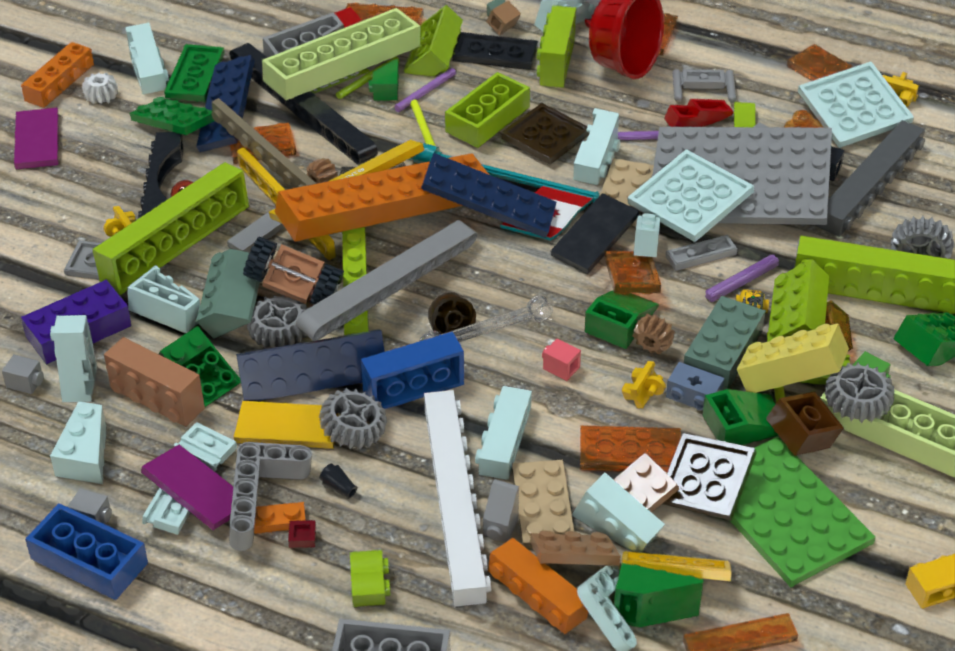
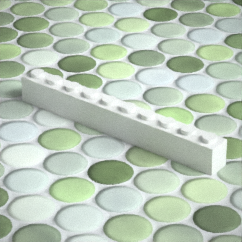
M454 390L424 393L425 415L454 607L485 604L486 592H491L490 577L484 576V571H487L486 554L481 555L480 550H484L483 535L477 534V529H480L479 513L474 514L473 510L477 509L476 494H471L470 490L474 489L472 474H467V470H470L469 455H464V451H467L466 436L461 437V433H464L463 418H458V415L461 414L460 400H455Z

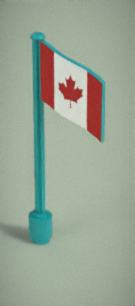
M423 143L424 151L409 159L419 164L429 162L433 153L446 158L452 156L442 154L438 146ZM481 164L489 175L540 188L535 192L536 194L557 202L546 238L506 222L500 224V228L551 241L567 228L579 212L591 202L594 203L600 196L598 191L592 192Z

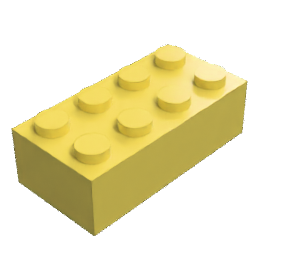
M838 323L833 325L823 324L811 331L800 330L792 336H778L769 342H755L749 345L737 368V372L746 392L757 393L840 372L849 347Z

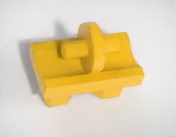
M902 72L900 77L883 75L884 79L906 107L912 101L916 102L919 85L907 79L908 73Z
M113 206L115 216L113 219L106 220L103 226L104 232L107 236L112 237L136 221L135 214L132 211L123 212L120 206Z
M648 361L644 368L635 367L631 376L633 384L625 383L622 387L624 399L634 400L636 408L643 409L650 396L661 395L666 389L663 377L657 375L654 371V361Z

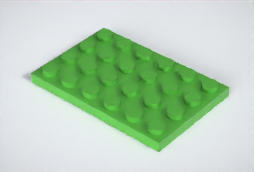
M778 436L755 447L757 454L731 523L790 588L874 544L876 537L797 456H794Z

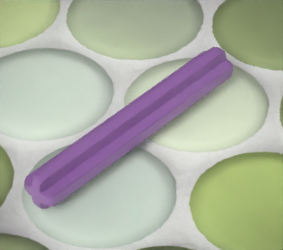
M769 255L707 289L705 291L706 299L714 302L721 296L729 294L776 268L779 259L775 255Z

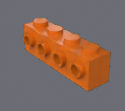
M74 42L69 43L21 84L24 101L45 108L94 65L91 48Z
M512 538L490 552L488 572L562 633H568L587 619L589 612L581 602L577 588L547 564L540 563L537 556L517 540Z

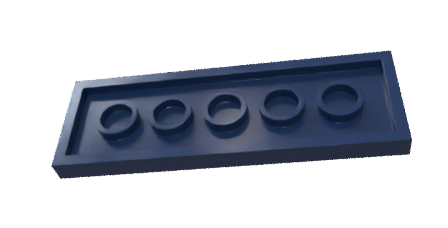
M252 55L241 56L234 60L215 64L206 101V109L212 110V102L219 98L243 119L255 63ZM213 121L200 128L196 147L201 153L238 143V139L234 135H230L220 123Z
M433 153L421 186L422 190L544 238L549 233L557 203L554 200L436 153Z
M379 329L236 354L244 401L256 402L363 383L361 359L385 352L382 331Z

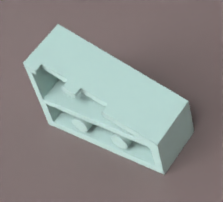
M542 0L534 25L543 31L547 13H551L552 5L576 7V24L584 21L586 18H591L596 6L584 0Z
M150 23L125 27L131 62L142 94L165 90L166 81H169L163 58L160 56L159 47L155 44Z
M594 108L593 125L588 124L586 130L590 132L586 142L582 141L574 162L573 180L598 185L601 178L606 177L608 164L611 165L614 152H618L620 148V140L618 139L619 113Z
M154 266L128 287L129 311L184 333H188L198 324L196 319L200 299L185 287L177 286L173 283V278L169 275L164 276L160 273L159 267Z
M57 316L55 326H51L50 334L51 340L55 343V357L57 359L62 402H92L98 366L87 316Z
M78 401L50 455L55 476L103 484L106 421L102 405Z
M606 473L585 492L572 513L574 518L596 531L606 534L611 540L632 552H642L665 525Z

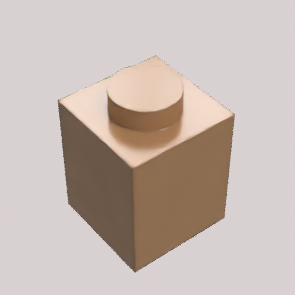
M507 0L491 11L486 22L498 35H501L516 25L521 13Z

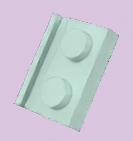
M198 422L181 437L179 443L174 444V447L179 444L214 472L217 470V466L223 464L237 449L236 441Z
M159 488L143 515L142 524L146 525L148 522L153 524L154 528L178 535L190 512Z

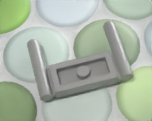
M675 69L672 72L674 99L676 102H680L683 99L682 86L689 89H724V86H727L729 102L736 101L732 70L724 72V70L683 69L680 72V70Z

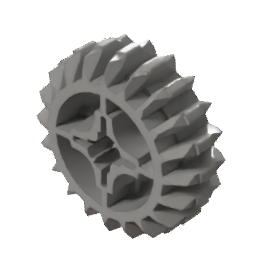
M913 216L911 221L905 219L903 224H898L896 230L892 233L890 246L892 250L948 259L953 254L954 241L952 231H949L948 225H942L941 220L935 222L933 217L928 220L924 216L921 219H916Z
M274 295L271 299L265 297L263 302L257 301V305L254 306L251 323L247 324V329L252 340H255L257 345L263 344L264 348L293 345L294 342L301 343L302 338H306L307 335L297 328L295 324L301 313L308 308L306 304H302V302L292 298H286L285 295L281 297Z
M857 362L855 366L847 363L846 367H841L840 372L830 375L826 381L825 398L827 399L828 406L833 408V413L840 412L841 418L847 416L850 417L851 421L859 419L861 423L864 419H867L872 423L874 418L881 419L883 414L888 413L891 405H893L895 391L891 379L886 377V372L879 373L878 367L872 369L869 368L868 364L860 366Z
M346 388L342 393L337 390L334 395L330 394L322 404L319 414L320 428L324 429V436H331V442L338 441L340 447L345 444L349 446V449L356 446L360 450L363 445L369 448L372 443H377L384 434L387 423L386 409L382 408L381 402H375V396H367L366 391L358 393L357 389H355L353 392H350Z

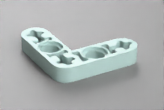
M606 565L577 588V593L581 602L615 650L629 651L636 646V637L608 598L615 591L620 568L618 566Z

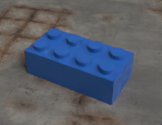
M453 332L361 359L363 393L366 391L367 396H375V402H381V406L384 409L423 398L424 393L446 391L464 385V350Z
M60 503L25 538L31 560L114 600L119 598L148 564L143 542Z

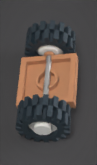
M260 236L255 240L243 269L244 276L259 282L264 280L263 287L306 304L312 290L313 294L310 300L312 304H317L337 292L344 275L343 270L328 264L324 266L323 261L282 244L273 260L277 243Z

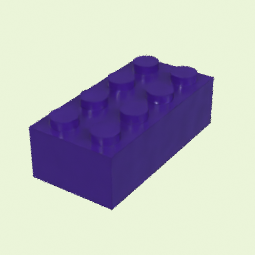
M107 280L21 317L27 340L46 365L57 360L55 357V343L51 340L50 334L51 326H55L57 316L86 315L92 344L132 326L128 305Z

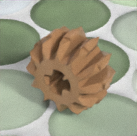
M319 158L309 163L307 167L308 173L306 175L316 184L328 182L338 177V171H336L335 165L331 164L329 159Z
M647 314L636 323L633 337L637 339L636 344L641 345L643 350L647 349L651 354L654 352L661 354L670 348L675 331L671 329L672 324L665 322V318L660 319L657 314L653 317Z

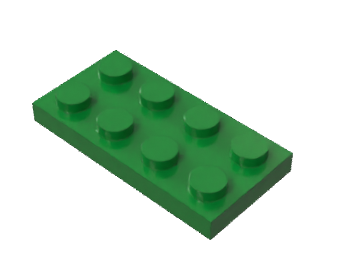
M185 44L164 91L165 99L205 102L209 93L215 64L222 62L225 55L224 47Z
M165 97L154 98L153 102L137 107V110L130 112L131 121L182 135H188L214 121L211 114L212 110H208L205 107L192 106V104L180 103L177 100L165 99Z

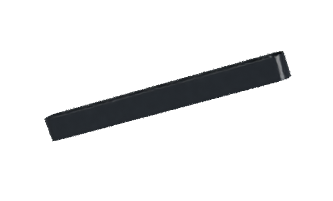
M245 43L230 50L231 60L241 56L252 55L255 63L251 79L354 163L360 165L378 155L377 147L369 137L311 91L285 100L263 81L262 60L268 57L253 45Z

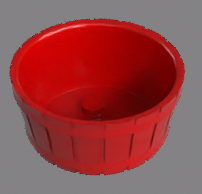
M601 0L593 13L589 28V47L593 59L602 67L609 68L631 79H640L645 76L656 62L663 41L664 13L660 0Z

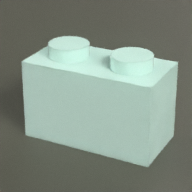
M647 213L638 216L634 255L657 257L660 218L656 217V215Z

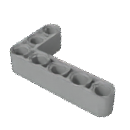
M245 442L239 445L237 449L229 544L233 549L245 551L253 545L259 477L298 480L307 478L311 472L312 452L308 447Z

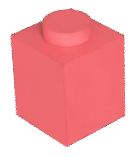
M556 339L543 350V369L567 381L580 368L581 350L562 340Z

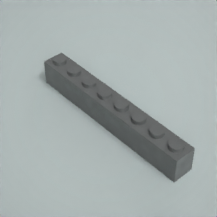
M901 120L828 199L827 225H816V227L839 237L845 230H849L854 220L862 216L864 209L872 205L875 197L882 194L885 186L888 183L891 184L895 175L898 172H902L905 164L908 161H912L915 153L923 148L925 144V139L923 138L925 129Z

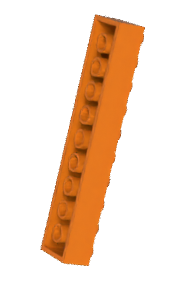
M473 153L448 158L489 174ZM429 161L282 190L278 192L274 212L296 242L463 205L421 189L430 163Z

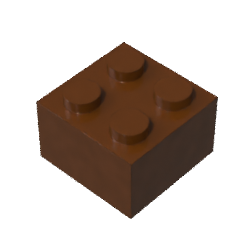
M816 392L779 398L766 418L794 456L829 449L844 429Z

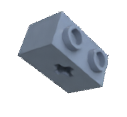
M679 362L667 380L666 398L703 411L705 395L722 391L724 377Z

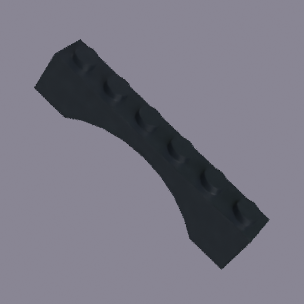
M156 132L155 141H151L152 154H149L148 157L150 168H146L147 182L143 184L145 196H141L142 211H138V219L168 200L160 189L167 174L182 162L184 153L182 134Z

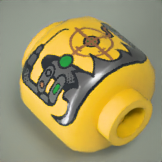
M743 289L740 294H736V301L766 310L765 313H768L769 299H765L763 291Z

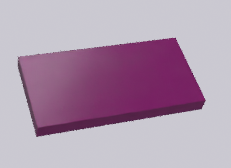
M58 107L16 111L15 169L59 165Z
M180 444L142 466V474L210 529L215 530L230 520L234 487Z

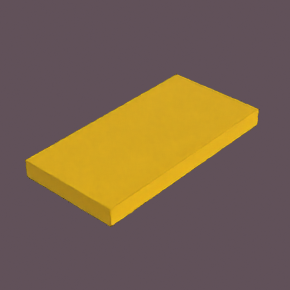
M242 401L234 433V441L236 443L289 444L334 449L335 443L331 442V436H324V429L320 428L319 414L322 405Z
M624 551L622 555V563L665 570L681 575H691L702 579L731 581L732 571L729 561Z

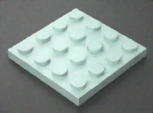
M872 62L799 85L798 93L824 128H832V139L838 148L893 130L901 120L913 123L914 116Z
M686 149L629 195L627 200L629 205L645 214L656 215V217L660 218L662 224L696 242L754 193V185Z

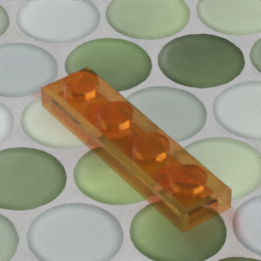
M789 613L683 635L686 651H753L796 642L798 639L797 630Z

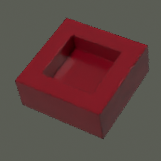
M316 520L289 521V548L315 547Z

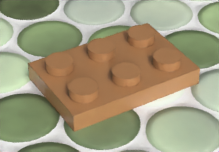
M547 530L531 533L530 544L540 563L620 565L621 555L609 536L604 533L593 532L591 535H581L578 532L568 531L565 534H555Z

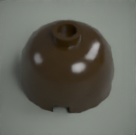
M448 292L438 296L431 303L428 309V321L431 329L437 336L453 332L457 340L461 339L459 336L464 335L466 332L469 334L476 323V311L472 303L465 296L456 292Z

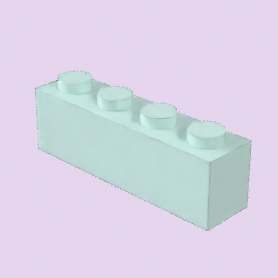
M503 386L500 395L495 396L493 405L495 411L489 414L487 423L489 429L488 431L484 430L481 440L483 447L477 450L475 464H479V475L509 480L512 463L515 461L531 411L532 391Z

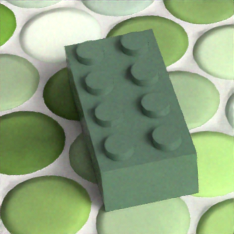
M721 296L684 355V364L724 377L723 390L729 389L738 374L737 368L748 346L757 342L763 331L766 310Z

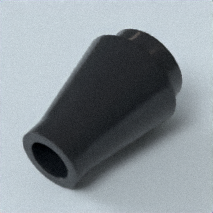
M328 464L319 476L323 486L345 496L347 499H350L358 489L339 465Z

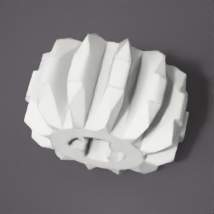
M98 72L95 75L91 74L82 83L84 96L92 104L109 103L110 100L116 99V94H118L116 80L113 75H108V73L100 74Z

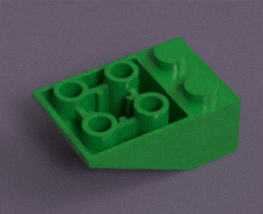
M616 288L597 297L586 310L584 332L627 349L635 339L633 334L638 320L647 314L652 316L659 307V304Z
M947 312L906 315L893 339L926 366L942 365L955 357V316Z
M198 326L159 351V355L199 374L205 407L241 384L240 377Z
M731 389L705 395L702 416L717 440L745 445L778 436L766 419L776 404L771 395Z
M622 563L615 588L614 606L627 625L639 628L696 617L700 613L704 579Z

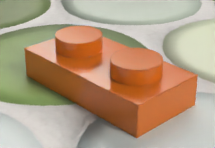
M304 502L257 506L254 534L289 530V521L306 520Z

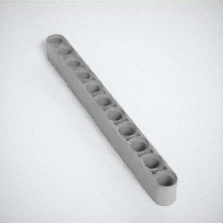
M461 220L452 223L308 308L298 317L295 324L296 327L313 341L321 339L471 247L476 241L478 234Z

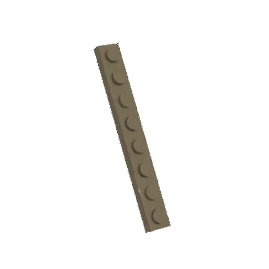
M218 98L212 102L211 114L214 121L226 128L230 135H234L244 147H247L254 153L257 159L262 160L268 165L272 172H276L287 185L298 188L316 184Z

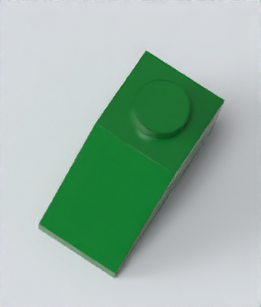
M398 59L390 61L373 72V80H369V93L373 92V101L398 100Z

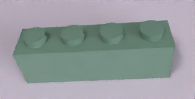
M229 249L215 254L211 259L196 321L213 339L251 323L260 282L243 275V269L249 252Z

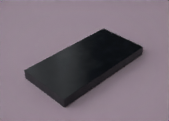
M460 32L452 61L531 70L538 48V41Z
M602 193L551 249V256L589 274L638 218L639 210Z

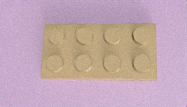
M613 158L600 195L604 193L629 205L627 197L652 178L654 165ZM637 219L634 221V223H633L631 226L636 227V225H637Z
M563 460L512 463L514 485L519 486V525L522 545L527 549H533L530 544L531 533L547 530L555 534H565L568 531H574Z

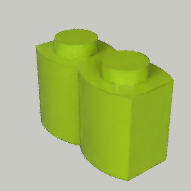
M382 550L350 552L353 607L386 605L385 596H390L389 580H384V574H389L388 558L382 557Z

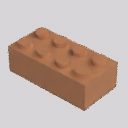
M122 337L104 354L110 387L114 392L121 393L135 403H140L151 411L160 413L168 417L172 422H177L185 427L205 409L199 374L125 337Z

